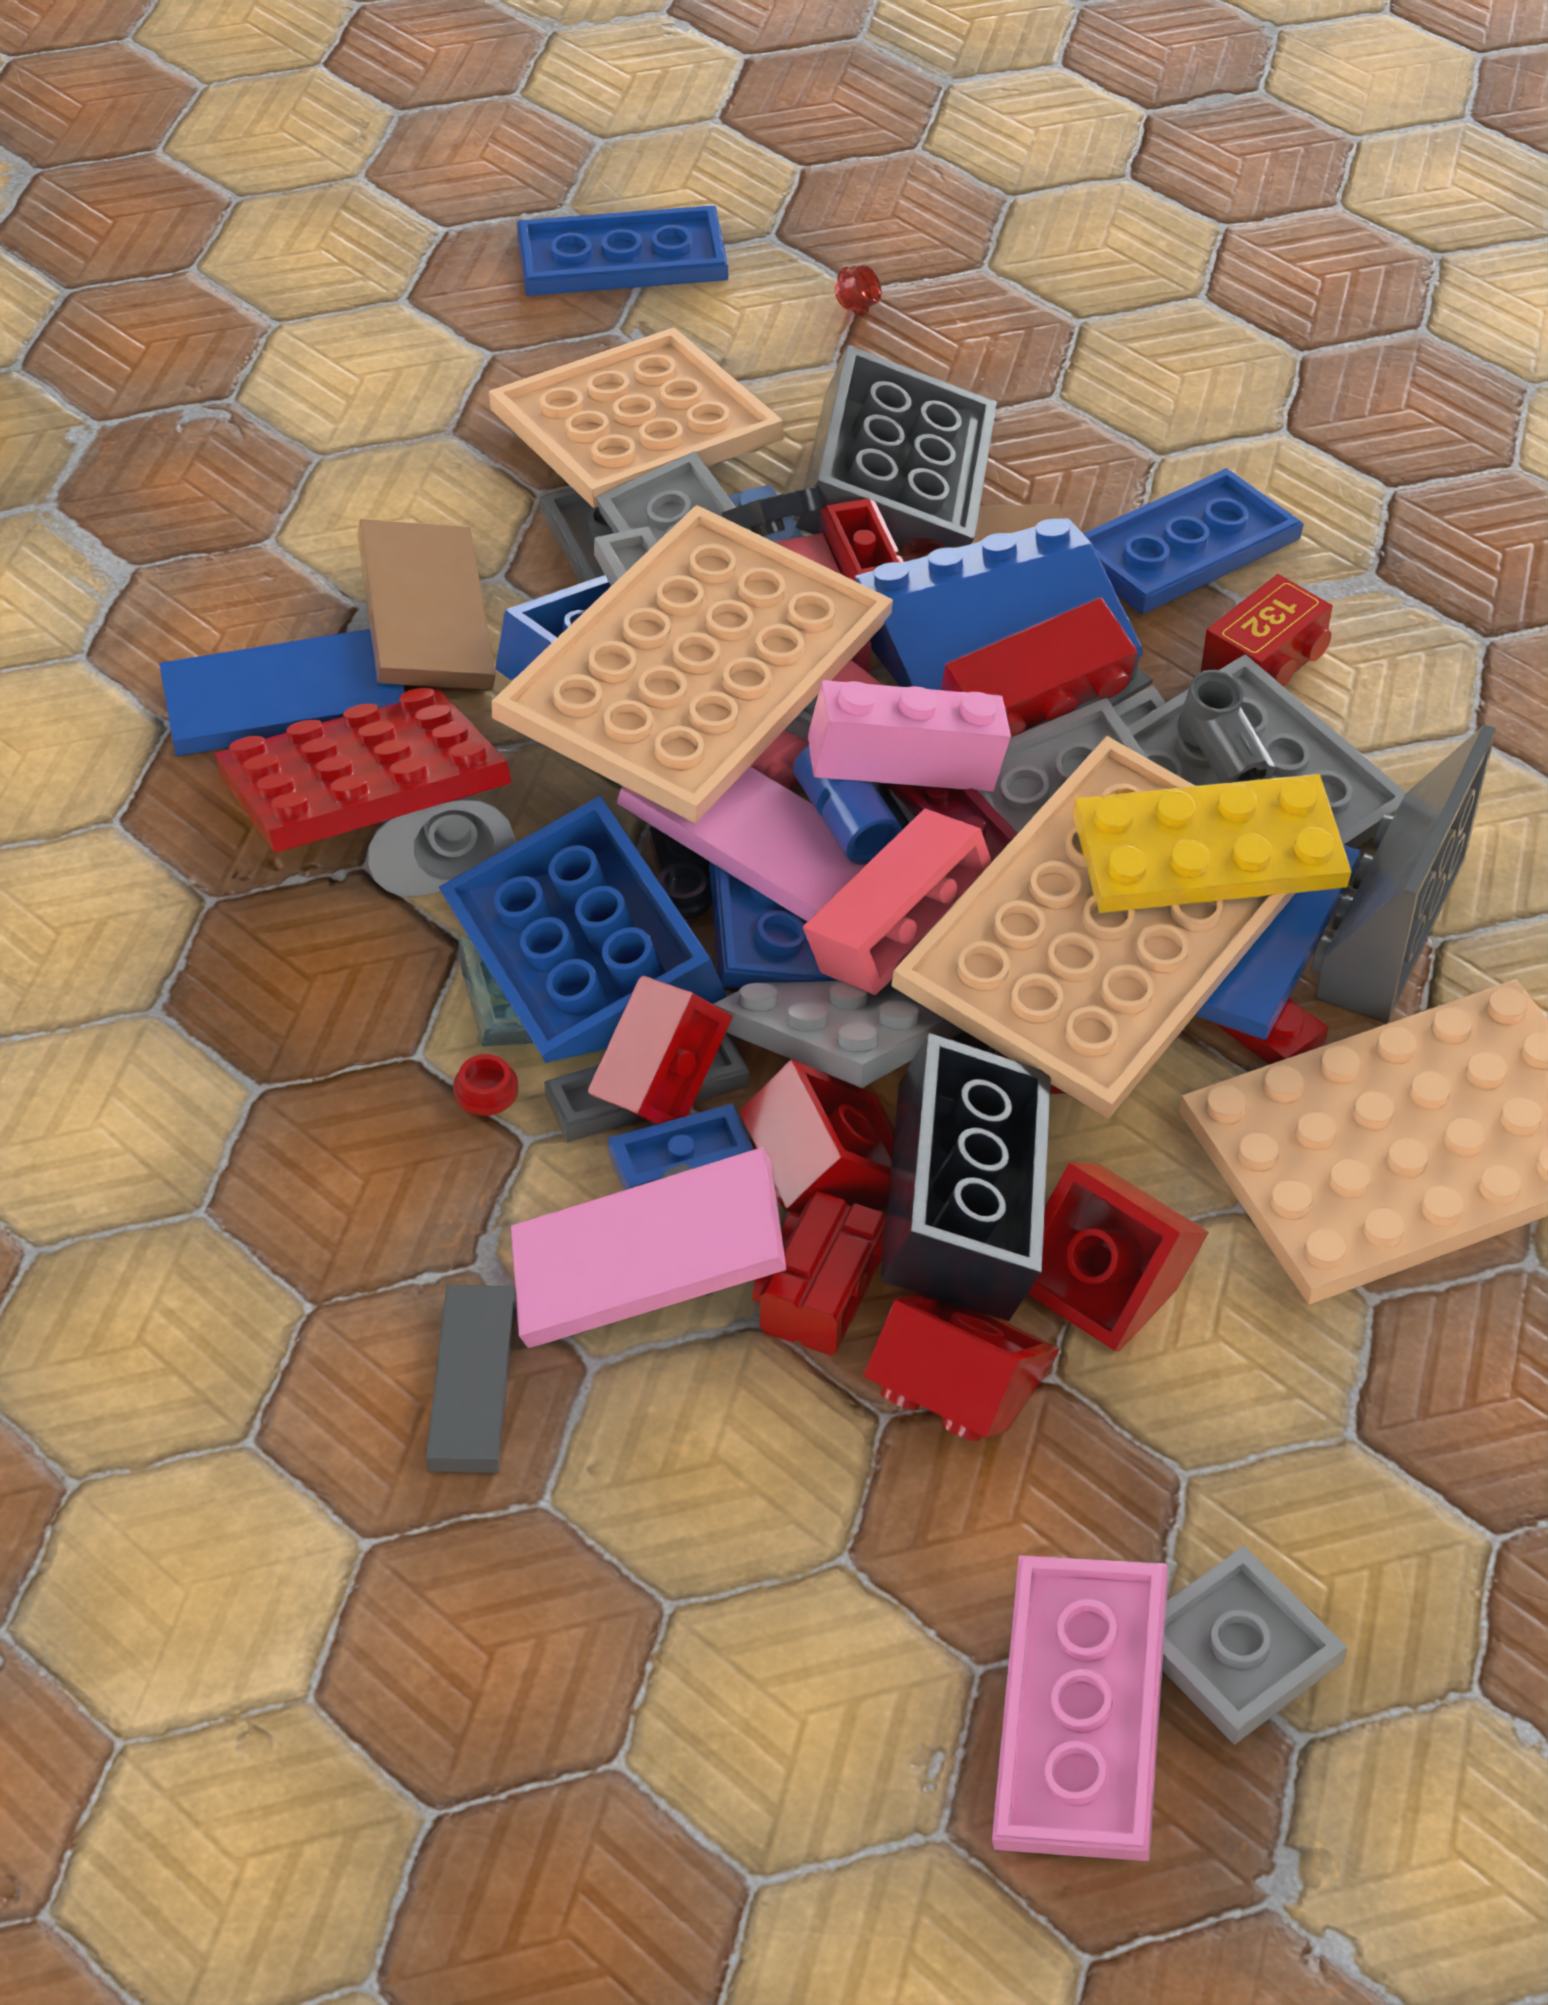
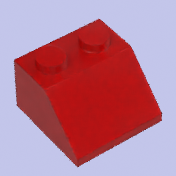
M790 1060L739 1110L751 1135L749 1140L753 1149L763 1147L771 1160L776 1199L788 1212L793 1211L801 1214L811 1194H814L816 1191L843 1199L849 1206L855 1203L874 1210L887 1207L895 1129L876 1093Z
M1069 1162L1045 1205L1042 1272L1029 1290L1028 1295L1113 1351H1120L1177 1291L1209 1232L1099 1163Z
M917 1294L894 1299L863 1377L883 1386L880 1394L886 1400L910 1410H919L921 1405L943 1416L941 1425L949 1432L971 1441H980L981 1437L989 1438L1008 1431L1054 1363L1060 1348L999 1318Z

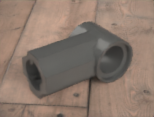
M1207 670L1197 674L1191 681L1178 719L1177 728L1180 736L1188 744L1202 750L1221 784L1271 779L1275 770V764L1241 708L1244 695L1241 684L1235 677L1226 672Z

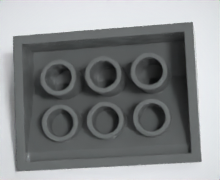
M847 345L825 392L804 489L819 486L824 507L826 505L868 498L874 500L897 547H958L970 545L975 537L997 402ZM821 509L797 517L795 528L812 535L821 533Z
M1485 724L1404 795L1394 816L1384 814L1373 843V848L1377 849L1374 856L1367 853L1363 855L1353 882V888L1357 889L1354 896L1343 895L1333 921L1332 928L1337 931L1333 938L1324 935L1317 947L1312 963V971L1320 973L1316 995L1317 1000L1388 1024L1465 862L1496 732L1495 727Z

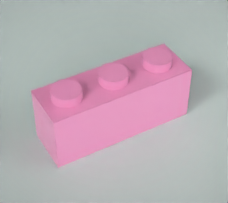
M822 680L808 732L814 777L954 789L973 788L978 791L994 792L1011 738L1003 697L1000 695H989L981 692L966 693L931 690L917 686L897 687L865 684L858 681L839 682Z

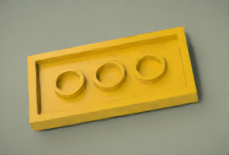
M1320 774L1075 798L1072 814L1099 913L1348 887L1352 871Z

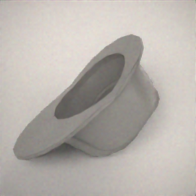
M467 796L387 820L376 830L368 846L367 864L373 879L387 892L403 897L424 896L441 892L439 886L513 845L515 835L509 820L495 806Z

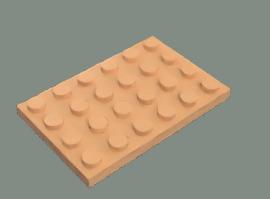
M696 505L492 700V718L696 824L819 694L822 680L831 681L884 625L885 620L892 613L893 599Z
M1106 736L893 971L892 987L1011 1060L1041 1069L1051 1077L1052 1085L1109 1119L1295 893L1099 913L1072 814L1075 798L1195 786Z
M1517 979L1181 1095L1179 1113L1308 1305L1548 1216V1019Z

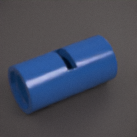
M809 745L797 756L793 765L794 776L818 813L822 816L823 821L845 855L852 863L859 865L868 864L902 831L900 823L872 782L814 777Z

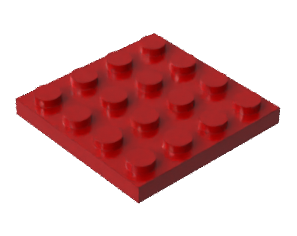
M431 688L409 690L400 695V702L380 708L375 704L356 705L345 710L343 717L322 723L319 720L300 721L290 725L286 730L287 733L266 739L261 736L244 737L232 742L229 745V749L214 753L220 776L274 853L511 784L507 760L439 689L433 690Z

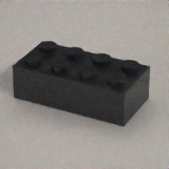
M931 1033L927 1034L902 1077L898 1088L881 1282L1008 1322L1010 1321L1042 1272L1051 1077L1041 1069Z

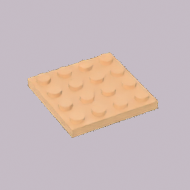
M674 327L489 391L491 410L593 508L598 507L596 496L693 451L698 454L709 469L716 463L744 453L756 452L763 446L784 439L783 420Z

